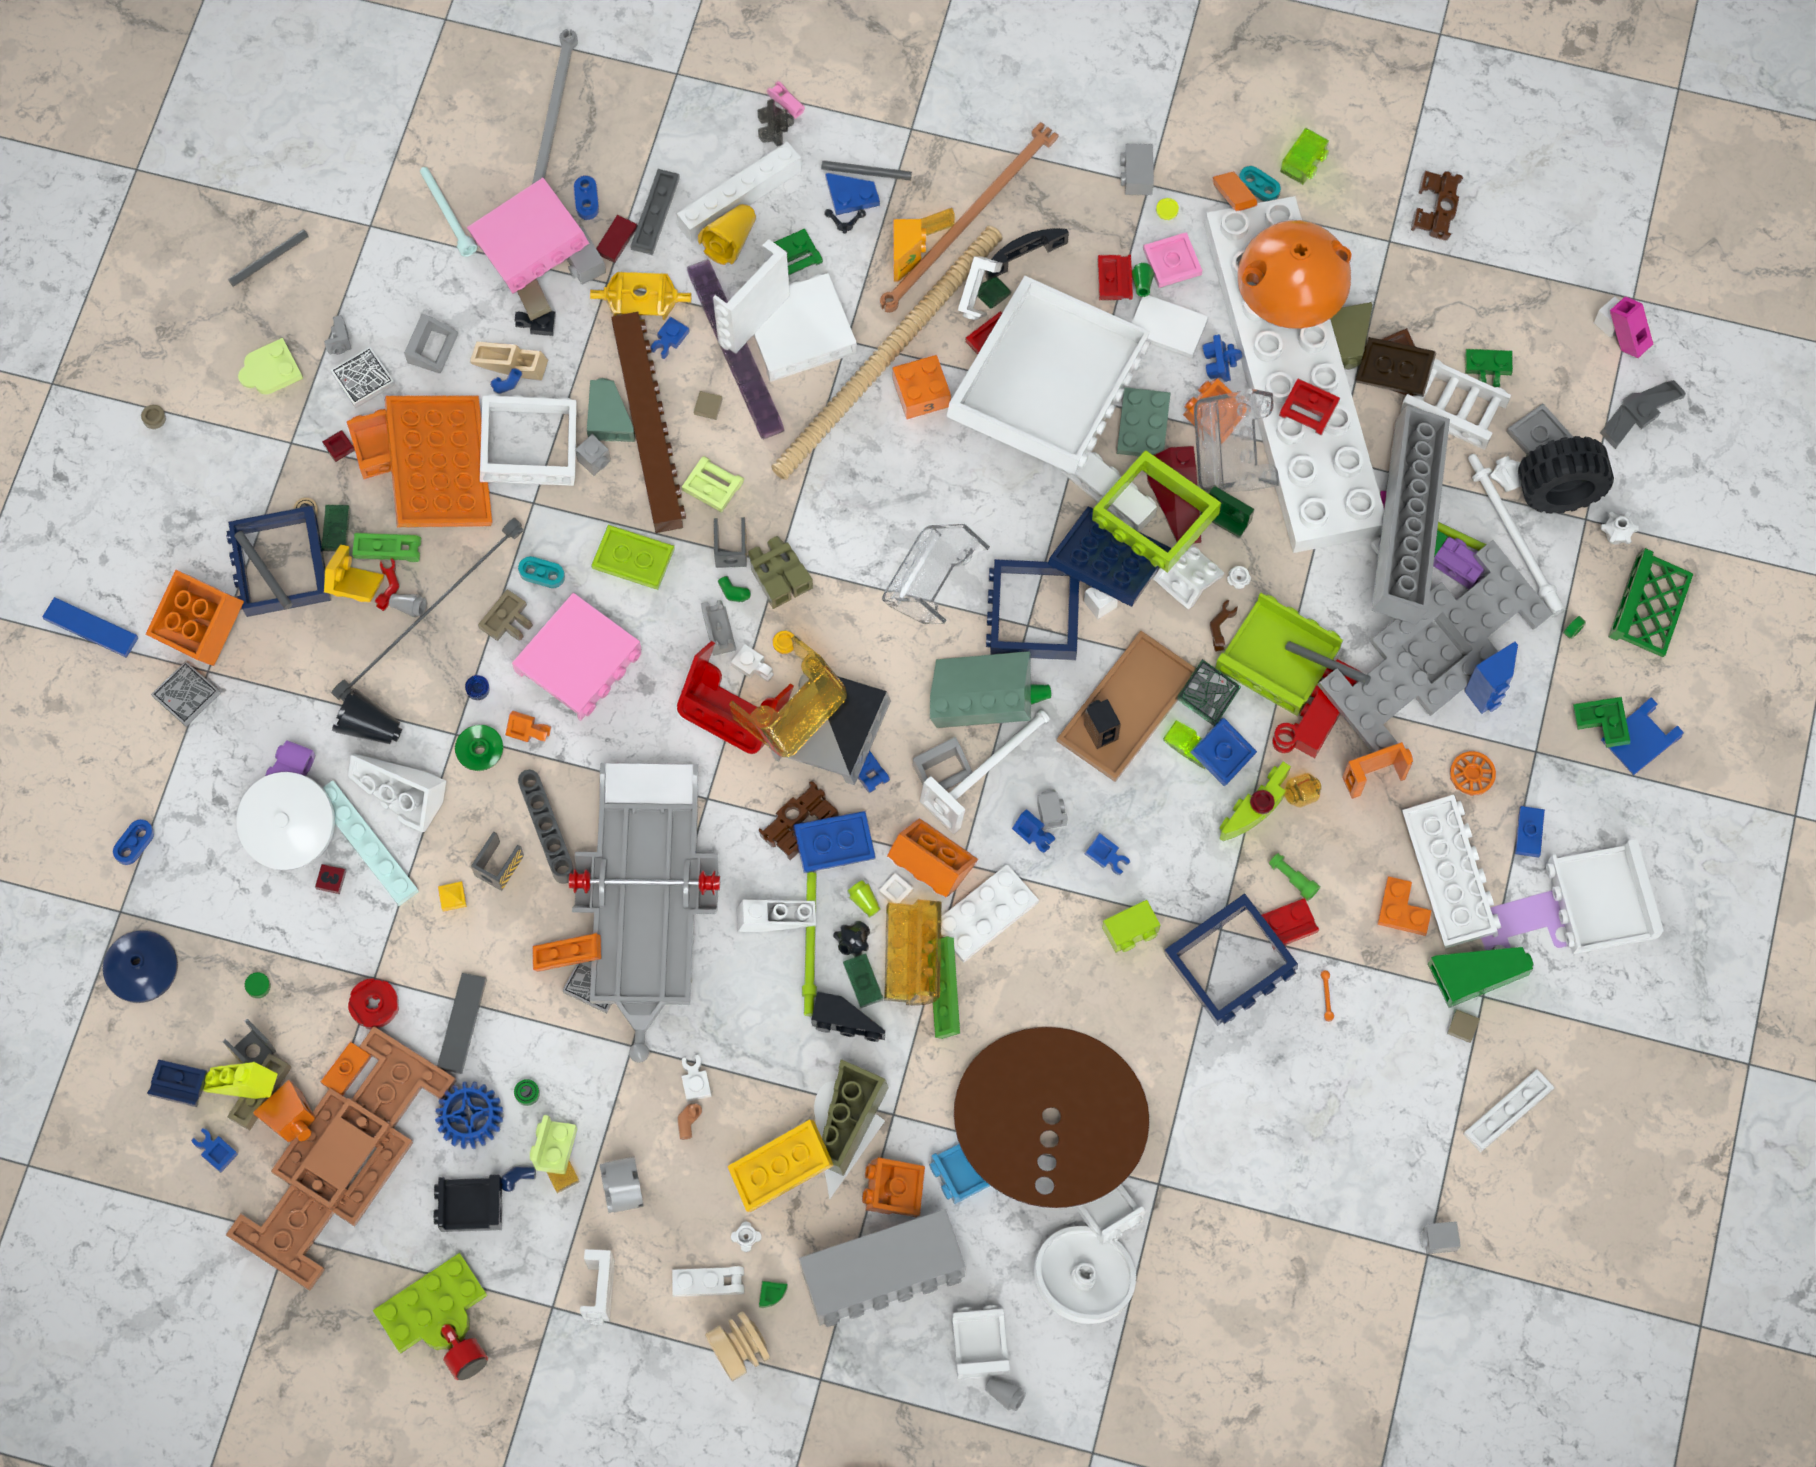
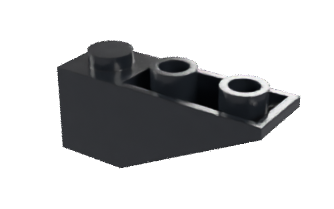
M817 991L811 1019L812 1026L816 1027V1030L826 1033L830 1032V1030L839 1031L841 1035L846 1037L864 1036L865 1040L871 1042H879V1039L885 1040L886 1031L844 997Z

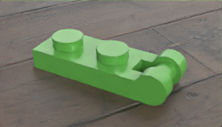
M355 533L352 555L354 559L391 560L392 558L393 560L418 562L420 559L418 547L421 546V537L417 535ZM402 545H408L409 550H402Z

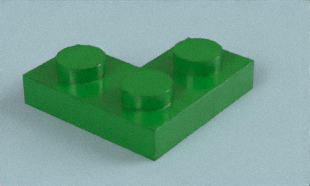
M1622 697L1573 704L1577 730L1602 726L1606 748L1630 744Z

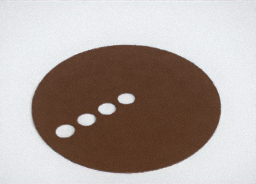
M1036 1027L1020 1030L996 1040L973 1059L965 1070L956 1092L954 1125L958 1142L966 1159L978 1175L994 1189L1025 1204L1046 1208H1068L1090 1203L1104 1197L1130 1176L1138 1165L1148 1140L1149 1109L1144 1090L1134 1071L1109 1046L1089 1035L1074 1030L1056 1027ZM1048 1108L1057 1109L1061 1114V1119L1056 1124H1048L1043 1120V1112ZM1045 1131L1056 1133L1059 1138L1058 1144L1051 1148L1045 1147L1040 1141L1041 1134ZM1043 1154L1052 1155L1056 1159L1055 1168L1050 1171L1042 1170L1038 1165V1158ZM1046 1177L1052 1180L1054 1189L1051 1193L1041 1194L1036 1190L1035 1183L1039 1178Z

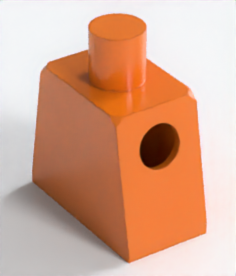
M290 1080L253 1112L256 1117L287 1142H291L295 1138L299 1141H305L311 1135V1130L308 1126L314 1121L315 1116L301 1090Z

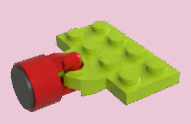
M460 1253L373 1310L400 1354L421 1340L435 1350L448 1349L449 1351L444 1356L443 1361L455 1380L460 1381L473 1377L487 1364L488 1356L477 1339L470 1338L465 1340V1336L468 1330H470V1319L466 1310L487 1297V1294Z

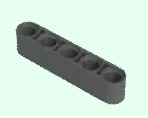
M525 770L519 775L518 784L552 875L558 883H569V874H574V867L541 779L534 770ZM529 780L536 781L535 785L532 787L524 786V784ZM540 801L544 803V805L539 809H535L532 807L533 804ZM544 823L552 824V827L548 830L540 829ZM554 844L561 846L556 852L549 851V847ZM559 867H569L566 873H557Z

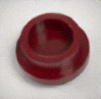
M1266 790L1256 791L1250 799L1251 808L1258 814L1269 813L1275 804L1273 795Z

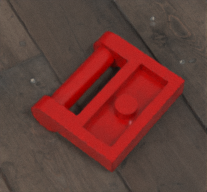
M1298 378L1279 416L1284 419L1288 417L1316 430L1315 433L1322 436L1340 401V397ZM1294 404L1322 417L1321 421L1319 422L1291 409L1292 405Z

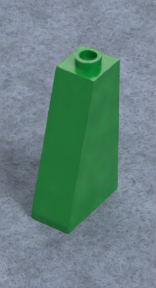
M1523 947L1436 955L1431 957L1428 966L1448 1008H1451L1529 976L1533 970L1534 963L1530 954L1525 953Z

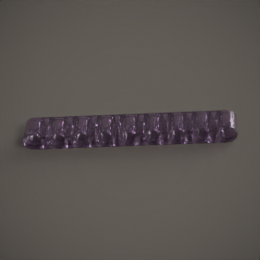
M709 259L688 266L687 272L718 341L713 297L716 295L725 303H728V300ZM747 343L736 354L730 349H724L720 345L761 439L764 440L784 432L781 418Z

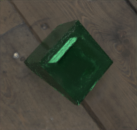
M995 277L981 284L977 296L988 308L992 309L1012 292L998 277Z

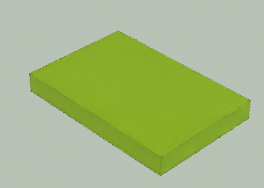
M608 525L591 567L594 570L658 590L675 547Z

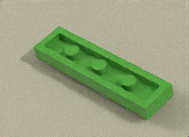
M948 936L929 942L935 1038L939 1039L960 1034L954 938Z

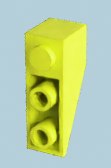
M255 1062L211 1067L205 1077L203 1091L253 1099L271 1097L278 1074Z

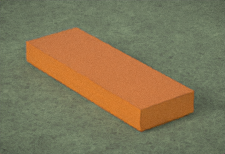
M1234 171L1213 177V184L1235 211L1257 206L1256 197Z
M597 933L533 946V970L537 972L601 959V935Z

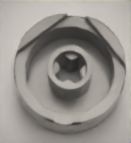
M635 1157L600 1164L608 1213L644 1207Z

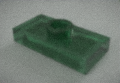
M325 505L322 551L336 552L340 544L347 546L350 517L349 505Z
M866 953L843 961V966L860 1009L883 1001L881 990Z

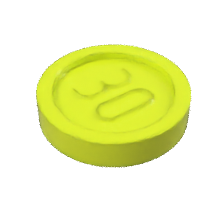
M1163 198L1157 203L1156 213L1161 219L1172 220L1178 215L1179 206L1175 200Z

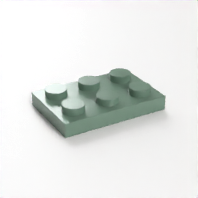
M1124 388L1117 454L1140 457L1145 450L1152 455L1164 451L1170 392Z

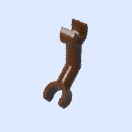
M1229 600L1223 603L1222 611L1210 622L1215 652L1225 650V640L1221 634L1220 625L1227 618H1232L1237 614L1238 606L1233 611L1226 610Z

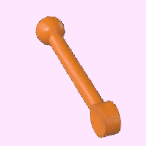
M1325 970L1321 972V978L1324 981L1326 1004L1324 1019L1330 1022L1334 1019V1013L1331 1012L1328 982L1330 973Z

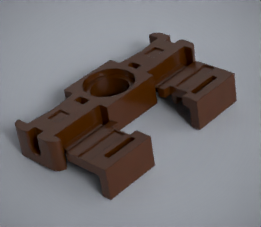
M1424 171L1418 193L1422 194L1423 191H1428L1429 189L1434 194L1438 193L1434 212L1429 214L1423 212L1421 208L1416 209L1411 231L1419 228L1430 231L1429 235L1437 239L1447 241L1452 233H1449L1450 222L1456 216L1460 197L1456 195L1458 184L1463 180L1462 175L1456 174L1452 176L1451 172L1445 171L1441 177L1439 174ZM1446 201L1450 203L1452 209H1443L1441 202Z
M812 781L809 782L810 788L797 800L792 797L776 812L777 818L764 830L759 828L760 837L771 847L777 846L789 860L799 853L796 837L793 835L794 825L801 824L809 814L811 816L815 815L819 820L839 816L838 810L826 800L825 792L822 789H818L817 785ZM795 809L799 811V816L791 820L786 817V813L789 810Z

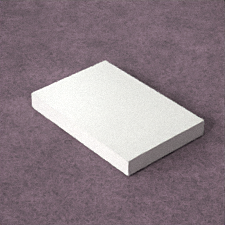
M1148 295L1142 297L1132 324L1150 331L1147 341L1151 342V344L1193 358L1209 316Z

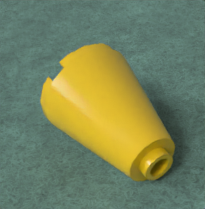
M740 204L704 227L698 234L699 245L702 243L706 248L703 252L710 259L721 265L726 263L733 264L737 260L756 221L754 209L749 205Z

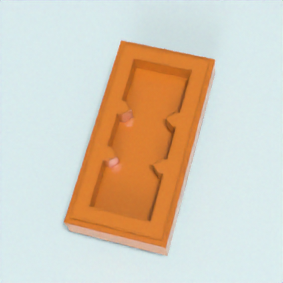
M350 1042L321 1080V1084L343 1096L372 1058L371 1055Z

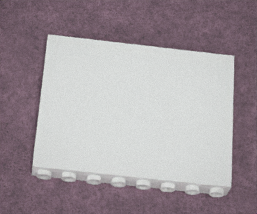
M1024 276L951 399L946 417L1075 475L1078 467H1084L1088 458L1087 451L1094 449L1097 442L1096 435H1101L1107 423L1105 422L1106 417L1111 418L1116 407L1113 405L1114 402H1120L1124 393L1123 386L1128 387L1133 377L1131 372L1132 370L1137 371L1142 360L1141 354L1146 355L1151 342L1147 341L1150 331Z

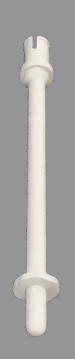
M1469 455L1468 460L1476 473L1472 479L1474 482L1480 481L1540 587L1539 597L1545 601L1547 607L1553 613L1552 616L1561 614L1566 608L1556 593L1557 588L1555 585L1548 584L1488 477L1492 473L1491 468L1484 469L1477 455Z

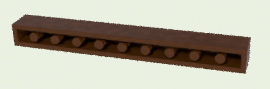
M639 312L612 316V325L655 534L683 528L682 520L686 519L684 505L679 506L678 498H682L679 484H674L673 478L677 477L675 463L670 464L669 457L673 456L671 443H666L665 436L669 434L666 421L661 422L660 415H664L662 401L657 402L656 395L660 394L658 381H653L652 374H656L653 360H648L647 354L651 353L649 339L644 340L643 336L644 333H647L645 319L640 320Z

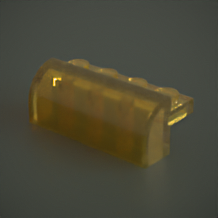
M918 899L913 905L888 903L886 905L884 1001L906 1002V1005L916 1006L931 1004L940 998L942 902Z

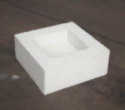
M894 873L879 890V894L898 909L913 892V887Z

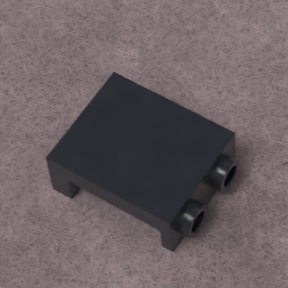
M489 1175V1178L446 1180L444 1177L438 1178V1184L434 1185V1199L438 1200V1209H434L433 1219L434 1225H438L441 1232L502 1230V1183L500 1175Z

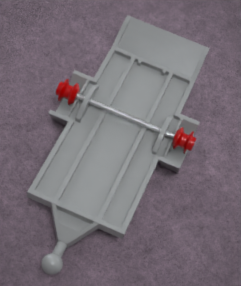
M600 763L597 852H575L576 869H574V874H569V888H573L575 893V905L572 907V912L594 913L593 934L601 935V959L592 961L590 1003L617 1005L635 1031V1044L631 1046L629 1055L637 1063L644 1062L649 1056V1049L645 1045V1032L665 1004L690 1005L694 914H716L718 890H720L718 854L696 853L698 764Z

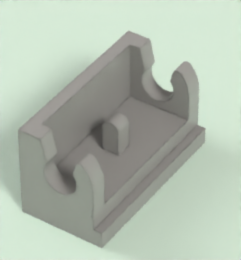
M717 600V605L710 606L708 602L701 603L709 641L715 642L712 651L713 656L736 651L726 607L723 606L722 601Z

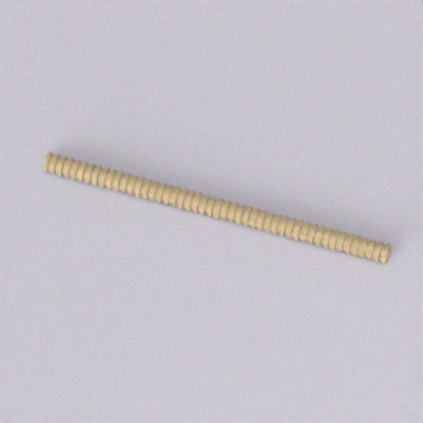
M987 226L985 231L981 232V235L972 242L968 250L963 252L959 260L954 262L950 270L945 272L941 280L936 282L932 290L927 292L923 300L918 302L914 310H911L909 315L905 317V320H902L900 325L896 327V330L891 332L887 340L882 342V345L878 347V351L875 350L873 355L864 362V366L859 368L860 371L855 372V376H852L850 381L846 382V386H843L841 391H838L836 396L832 398V401L827 403V406L823 408V412H819L818 417L813 419L814 422H810L809 427H806L804 432H801L799 437L795 439V443H791L790 448L785 450L786 453H782L781 458H778L776 463L771 465L773 472L779 478L785 480L789 478L788 474L791 475L794 472L793 469L798 468V464H801L803 459L808 457L807 454L812 452V448L815 449L817 447L816 443L819 444L822 441L821 438L826 437V433H829L831 428L835 427V423H838L840 418L845 416V413L849 411V407L854 406L853 402L856 403L858 397L863 396V392L868 390L867 387L872 386V382H875L877 377L881 376V372H884L886 367L890 366V362H893L895 357L899 356L904 347L913 340V337L922 330V327L931 320V317L940 310V307L967 280L974 257H987L989 252H992L994 247L998 245V242L1003 240L998 229L993 226Z

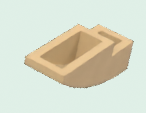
M476 342L470 363L509 375L511 370L516 368L522 372L521 378L542 380L548 359L541 351L521 350L517 345Z

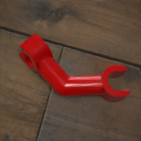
M392 558V566L390 568H384L380 561L381 572L386 575L389 583L386 591L383 594L381 593L375 600L377 603L376 607L382 611H385L389 606L391 595L395 594L400 588L395 574V561Z

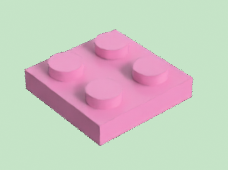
M1187 232L1146 244L1143 247L1148 263L1154 270V278L1159 288L1202 275V268Z

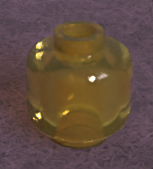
M1302 773L1287 781L1285 798L1288 803L1298 808L1310 805L1319 800L1322 788L1321 783L1310 773Z

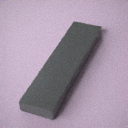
M657 169L631 243V250L653 255L680 179L679 174Z
M466 973L461 974L437 1065L442 1070L459 1074L463 1073L487 981L486 977Z

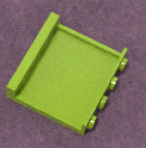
M1260 593L1256 604L1231 643L1217 659L1215 669L1298 717L1315 687L1322 679L1326 667L1285 649L1286 644L1291 641L1334 660L1341 649L1343 639L1336 632L1327 631L1320 627L1315 620L1306 619L1299 615L1298 611L1294 608L1285 607L1278 603V600L1273 596Z

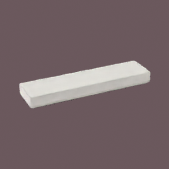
M1538 1069L1535 1070L1466 1130L1463 1135L1481 1153L1555 1087Z

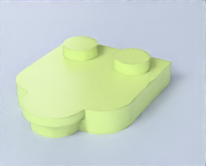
M283 338L249 353L244 359L245 367L238 374V379L243 386L248 388L255 387L259 393L265 395L303 379Z

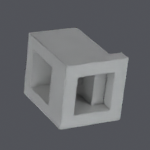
M1046 790L1041 795H1038L1037 805L1040 819L1045 825L1043 830L1067 826V813L1063 814L1065 813L1064 801L1058 798L1057 792L1055 790Z

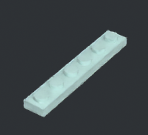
M332 780L325 785L323 789L332 802L335 825L397 905H402L419 891L335 782Z

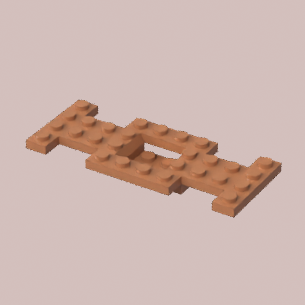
M374 1026L359 1047L377 1059L378 1062L352 1099H346L329 1088L313 1111L315 1119L308 1126L311 1130L310 1137L305 1141H299L297 1138L292 1140L271 1170L272 1174L291 1185L262 1227L240 1214L226 1234L228 1238L309 1291L325 1269L306 1257L305 1254L333 1214L355 1227L413 1144L412 1140L396 1131L394 1127L419 1091L424 1089L436 1098L444 1099L446 1097L445 1091H450L457 1081L456 1078ZM376 1147L377 1149L374 1151L370 1159L367 1161L363 1169L360 1171L356 1179L353 1181V1183L347 1190V1185L350 1183V1181L357 1173L361 1165L364 1163L368 1155L371 1153L373 1148Z

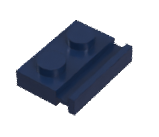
M158 1059L147 1094L151 1097L197 1107L208 1072Z

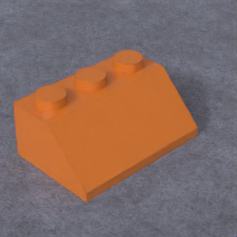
M920 818L899 833L887 855L897 866L903 867L912 873L917 880L923 881L932 887L937 894L948 897L958 888L978 861L975 856Z

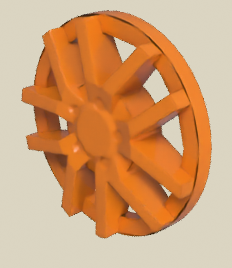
M1469 751L1460 754L1455 758L1450 768V780L1455 788L1470 796L1482 795L1488 791L1496 778L1493 762L1480 752ZM1474 756L1471 763L1465 757ZM1477 757L1483 759L1480 765L1475 763ZM1461 760L1466 765V767L1463 768L1457 762ZM1485 762L1489 765L1490 769H1482ZM1454 768L1459 770L1461 773L1454 775ZM1483 774H1491V779L1483 777ZM1463 777L1464 781L1458 783L1456 779ZM1481 782L1489 784L1485 788H1483ZM1468 783V784H1469V790H1468V789H1465V788L1462 787V786H1464V785H1466V784ZM1477 783L1479 790L1474 791L1473 784Z

